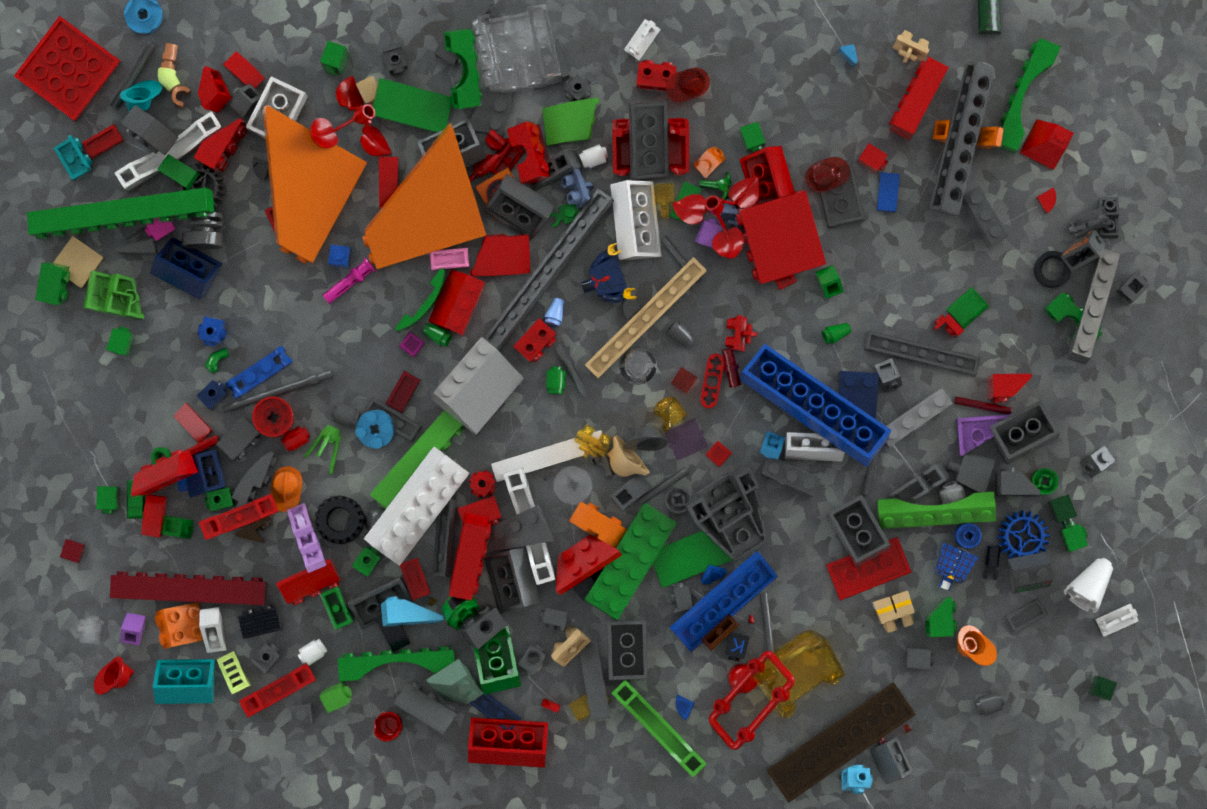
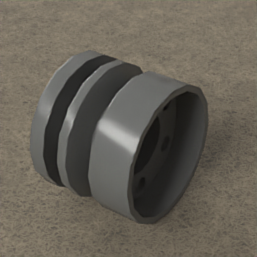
M214 212L208 214V217L205 218L190 216V219L186 220L187 222L182 223L184 228L191 229V231L182 233V246L201 250L222 248L223 235L214 232V230L223 227V224L218 222L223 220V214Z

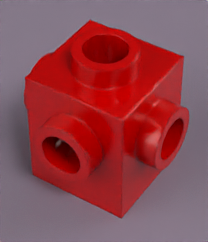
M479 470L478 473L474 472L468 481L471 483L469 486L472 488L471 493L478 498L482 496L487 498L488 495L492 496L497 488L495 486L496 481L493 480L495 476L487 470L484 472ZM484 480L486 482L485 487H480L479 481Z

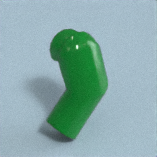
M227 348L212 352L209 355L205 367L210 373H215L218 370L217 364L219 360L229 357Z

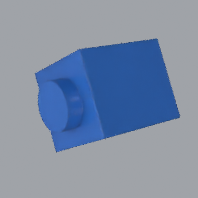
M331 245L328 264L332 267L349 269L352 249L346 246Z

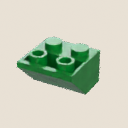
M943 597L925 617L926 637L954 636V632H957L956 620H953L956 604L955 601H952V597Z

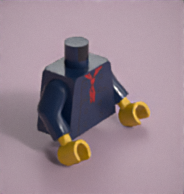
M618 243L609 245L608 249L599 254L593 261L589 270L591 279L581 282L584 293L595 290L597 297L613 303L637 298V296L630 295L631 291L635 290V288H627L617 257L613 256L622 252V250H614V246Z

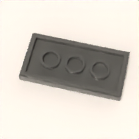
M667 101L629 103L631 179L669 177Z

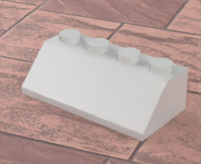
M626 180L611 184L617 248L622 250L618 254L619 260L662 257L653 182Z

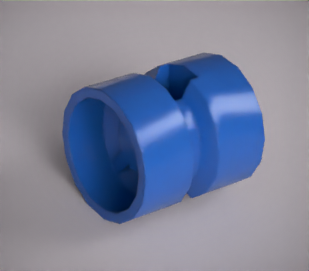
M963 523L955 528L953 539L962 548H973L981 541V531L972 523Z

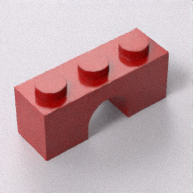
M523 122L508 128L507 132L511 147L519 149L525 147L527 150L526 160L516 165L521 183L532 185L549 178V166L545 161L544 147L540 143L539 129L536 124Z

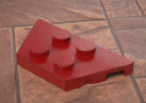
M588 535L558 555L556 592L562 595L622 556V554L611 545L592 535Z

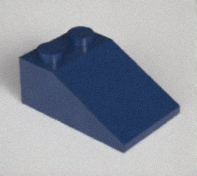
M840 371L838 375V394L874 419H876L879 373Z

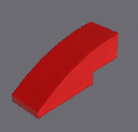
M379 157V211L399 187L398 157Z

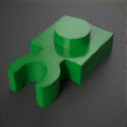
M566 203L559 206V213L552 212L549 218L555 217L557 219L551 226L555 228L559 226L561 221H564L565 225L572 223L580 213V209H577L576 204Z

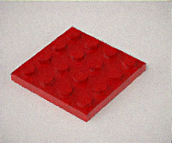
M59 16L15 73L14 77L76 122L121 61Z

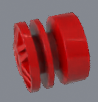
M267 397L255 405L252 412V421L255 428L261 434L270 438H278L291 429L294 423V413L291 406L285 400L278 397ZM273 412L275 415H279L275 423L269 420Z

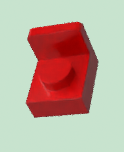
M949 314L946 317L941 315L934 321L936 324L933 328L934 331L944 324L946 326L944 328L951 337L954 335L957 338L964 332Z

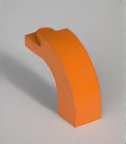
M951 120L935 121L934 140L946 143ZM981 127L975 149L1001 147L1004 128Z

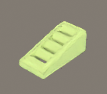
M235 651L216 659L231 694L251 686ZM233 658L234 662L224 666L223 662ZM236 665L237 669L229 673L226 669ZM239 672L240 676L231 680L230 676ZM242 679L243 683L234 687L233 683Z

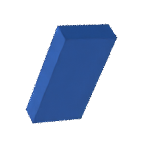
M880 173L877 211L896 213L900 174Z

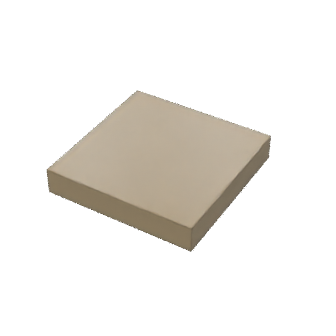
M72 236L53 263L70 266V281L83 289L89 281L90 271H96L105 258Z

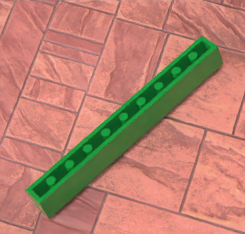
M207 188L31 211L27 212L28 235L35 236L36 239H47V235L63 237L65 233L70 232L72 235L83 234L85 230H89V232H100V228L115 230L118 229V226L122 225L126 228L136 227L137 223L152 225L154 221L159 220L161 223L172 222L174 218H178V220H189L190 216L205 218L208 217V214L214 213L213 191Z

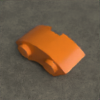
M580 501L569 522L616 548L627 531L626 528L621 526L622 521L613 516L611 519L598 512L599 507L590 502L586 505Z

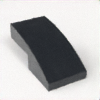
M382 615L375 618L393 652L411 644L402 626L383 627Z

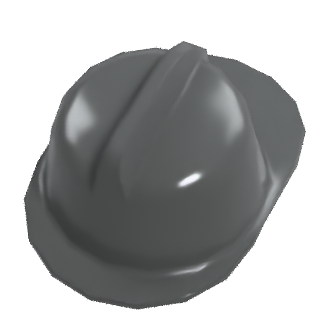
M642 425L635 431V439L628 441L624 447L627 450L656 451L666 447L667 440L662 437L661 431L657 427Z

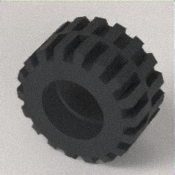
M341 495L331 496L318 506L319 509L315 513L316 520H314L317 526L316 529L321 534L320 536L327 541L335 544L350 543L362 532L363 524H365L364 512L355 500ZM335 509H345L351 516L350 525L344 531H335L329 525V516Z

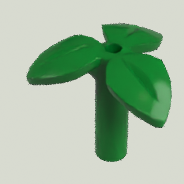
M726 172L727 178L719 179L718 181L701 179L699 186L721 190L723 192V199L726 200L730 190L729 187H731V176L729 172Z

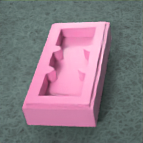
M468 248L431 252V270L470 267Z

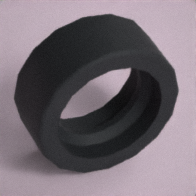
M1047 251L1035 262L1034 276L1044 287H1059L1069 279L1071 270L1061 258L1062 252ZM1047 259H1058L1063 264L1064 272L1058 280H1048L1042 274V264Z

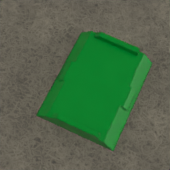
M970 287L946 310L965 329L989 306L978 292Z

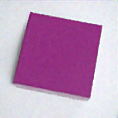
M409 331L399 347L415 358L425 345V342Z

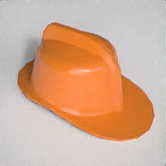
M291 466L279 468L274 473L271 482L270 494L274 498L278 511L287 512L288 509L297 506L301 497L302 476L296 468Z
M968 625L960 629L956 639L959 653L963 657L971 658L982 666L993 664L997 658V651L993 643L974 626Z

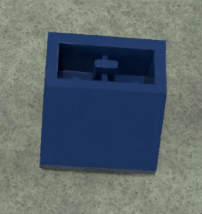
M217 450L192 456L198 473L185 478L190 498L227 488Z

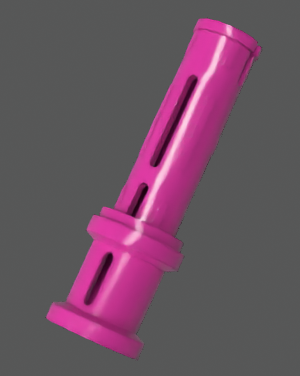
M366 257L356 268H351L350 273L322 294L329 304L357 282H362L363 278L369 273L376 271Z

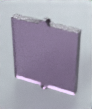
M695 418L665 431L670 443L669 448H672L677 461L708 447L703 436L704 432L700 430Z

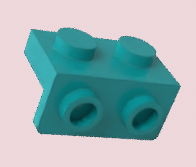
M69 135V139L53 147L72 181H75L93 170L91 167L93 162L88 154L84 155L81 148H83V145L79 138Z

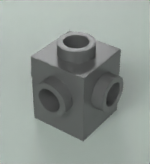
M576 74L574 78L571 76L564 84L566 86L564 88L566 98L571 102L588 99L592 94L590 93L591 82L583 75L580 77ZM579 84L581 89L575 90L574 87Z

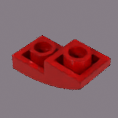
M237 51L222 64L244 86L250 84L256 88L265 79Z
M147 495L141 535L158 538L162 536L161 530L163 517L166 515L167 497Z

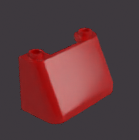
M621 118L612 121L613 174L626 176L630 172L629 118ZM668 118L669 168L675 175L689 173V121L686 118Z

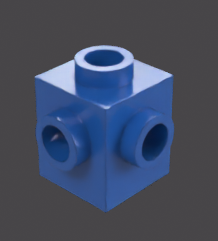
M204 316L203 323L198 327L197 335L200 336L199 339L204 341V345L215 347V344L221 345V341H224L227 330L224 329L226 322Z

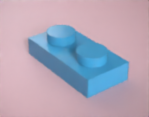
M767 431L760 453L769 459L774 458L778 460L785 437Z

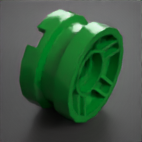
M1049 468L1036 470L1030 478V481L1040 490V495L1053 493L1059 485L1057 473ZM1042 478L1048 480L1047 485L1041 484Z

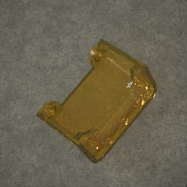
M807 630L774 652L795 679L794 686L789 691V699L786 702L778 703L775 710L784 719L790 717L796 710L794 702L821 682L836 684L845 676L827 638L813 630ZM769 659L765 662V670L753 676L769 701L772 699L773 690L787 682L786 678Z

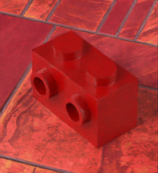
M651 60L639 62L636 88L674 92L677 66H673V63L662 62V64H654V61Z
M539 318L513 347L530 363L533 361L537 362L543 356L542 351L545 347L550 348L556 342V333Z

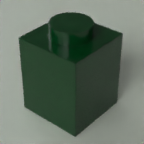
M1069 494L1048 501L1056 523L1062 522V525L1073 522L1072 518L1076 517L1077 514Z
M1094 676L1088 694L1111 701L1117 683L1100 676Z

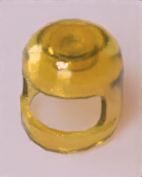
M672 396L658 401L653 410L655 417L661 416L665 421V425L662 426L665 433L687 416L679 401Z

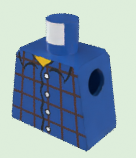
M942 543L935 573L943 576L939 587L950 591L953 581L962 584L978 557L949 544Z

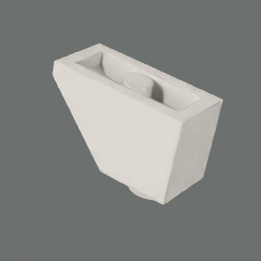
M219 607L200 610L199 627L207 653L225 651L224 626Z

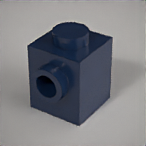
M212 380L196 396L209 410L213 411L228 396L225 392L227 387L221 381L216 382Z

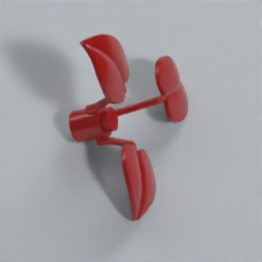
M354 76L346 78L337 86L335 96L340 106L348 107L349 111H355L353 118L334 129L327 119L317 118L310 127L311 139L321 148H332L338 143V137L334 132L355 121L358 124L365 123L362 129L364 135L361 136L360 143L367 154L371 156L391 154L389 145L382 133L376 127L368 126L371 123V119L375 116L374 108L369 104L363 106L364 100L356 85Z
M751 177L735 183L728 192V197L733 202L723 198L719 199L714 195L709 196L705 200L699 194H692L672 203L674 211L683 222L689 225L701 223L704 219V213H708V211L716 216L724 232H719L714 236L712 241L713 249L722 257L734 259L743 248L744 237L742 232L736 227L727 230L720 216L724 209L723 203L733 206L737 204L742 209L754 206L760 196L759 179Z

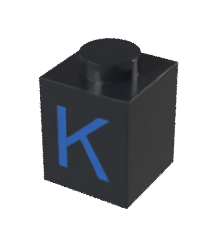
M733 632L729 634L725 655L729 656V660L739 662L740 658L745 659L749 636Z

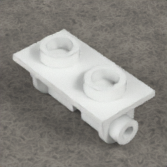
M645 19L624 51L640 61L661 29L656 27L653 21Z
M1130 603L1095 620L1103 637L1138 622V614Z

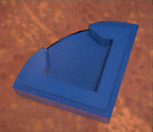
M708 564L701 582L702 584H712L713 581L719 578L722 579L727 571L725 568Z
M677 694L676 709L679 715L687 720L695 703Z

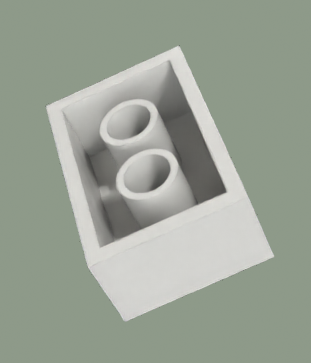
M271 76L246 125L247 130L266 139L263 107L268 105L296 121L308 96L305 92Z

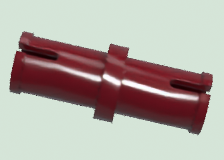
M733 347L721 350L725 363L723 368L727 372L730 388L742 385L738 373L739 364H736Z

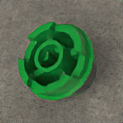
M450 596L443 605L442 612L448 626L458 631L463 621L476 614L480 607L477 600L473 597L471 601Z

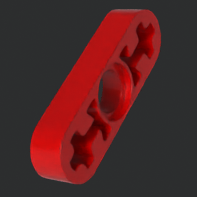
M717 353L709 356L700 398L701 405L706 409L716 406L725 363L723 356ZM715 357L721 362V365H718L716 371H720V375L715 372L708 373V369L713 370V363H710V361L714 360ZM709 376H715L718 379L716 386L711 387L707 384ZM705 388L717 390L716 393L712 392L711 398L714 399V402H711L710 405H706V401L703 400V398H707L709 392L705 391Z

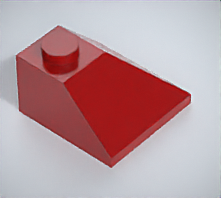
M1036 119L1020 154L1054 170L1074 132L1058 124Z

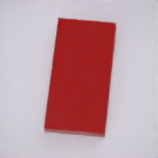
M898 537L888 540L890 543L889 550L858 567H855L850 556L826 564L840 601L912 573Z

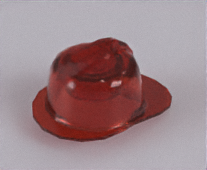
M701 68L685 69L670 77L666 85V93L670 99L676 102L699 97L708 90L710 78L707 72Z
M830 157L811 165L806 171L805 181L807 186L814 192H826L846 183L850 175V168L842 158Z

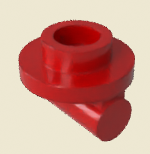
M492 129L485 138L486 145L492 150H501L507 141Z

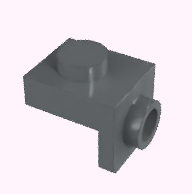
M1104 445L1082 460L1080 464L1092 478L1114 463L1115 459Z

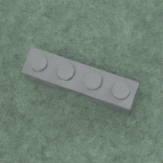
M942 388L888 424L886 427L891 429V433L884 445L887 448L891 447L953 404Z

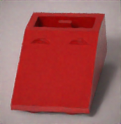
M239 118L202 142L193 158L200 165L203 164L213 172H224L229 164L227 162L229 157L233 156L238 149L237 144L239 140L244 139L248 132L246 123L243 119Z

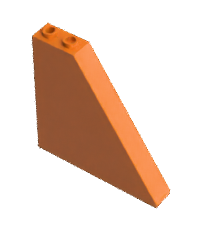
M266 105L263 107V119L276 244L281 246L279 250L288 255L290 253L297 255L296 259L304 264L307 261L313 263L367 162L338 145L329 149L317 146L311 139L310 129Z
M452 124L447 125L365 228V235L362 236L365 247H370L371 253L368 256L371 265L375 264L376 269L486 236Z

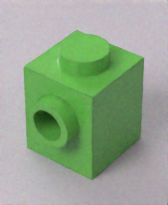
M342 681L323 690L319 697L326 711L330 713L349 704L352 699V692Z

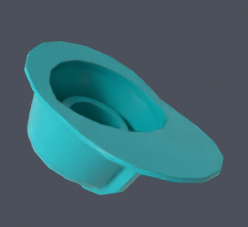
M154 80L141 81L122 91L120 98L125 101L128 112H130L134 105L146 111L151 105L152 98L161 93L162 85Z

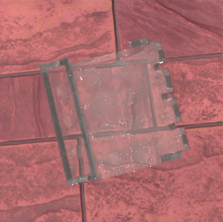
M546 4L529 6L525 13L490 19L489 14L479 15L478 18L471 21L474 35H478L475 37L477 51L482 53L479 55L481 69L486 71L483 73L484 83L486 87H490V91L506 93L538 87L561 76Z

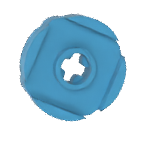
M130 0L124 9V17L132 31L138 34H152L162 23L163 10L156 0ZM146 10L148 17L143 20L140 19L139 13Z
M382 410L365 412L358 419L355 430L356 436L364 445L375 449L387 445L395 433L391 416ZM377 424L380 432L373 433L371 425L375 426Z

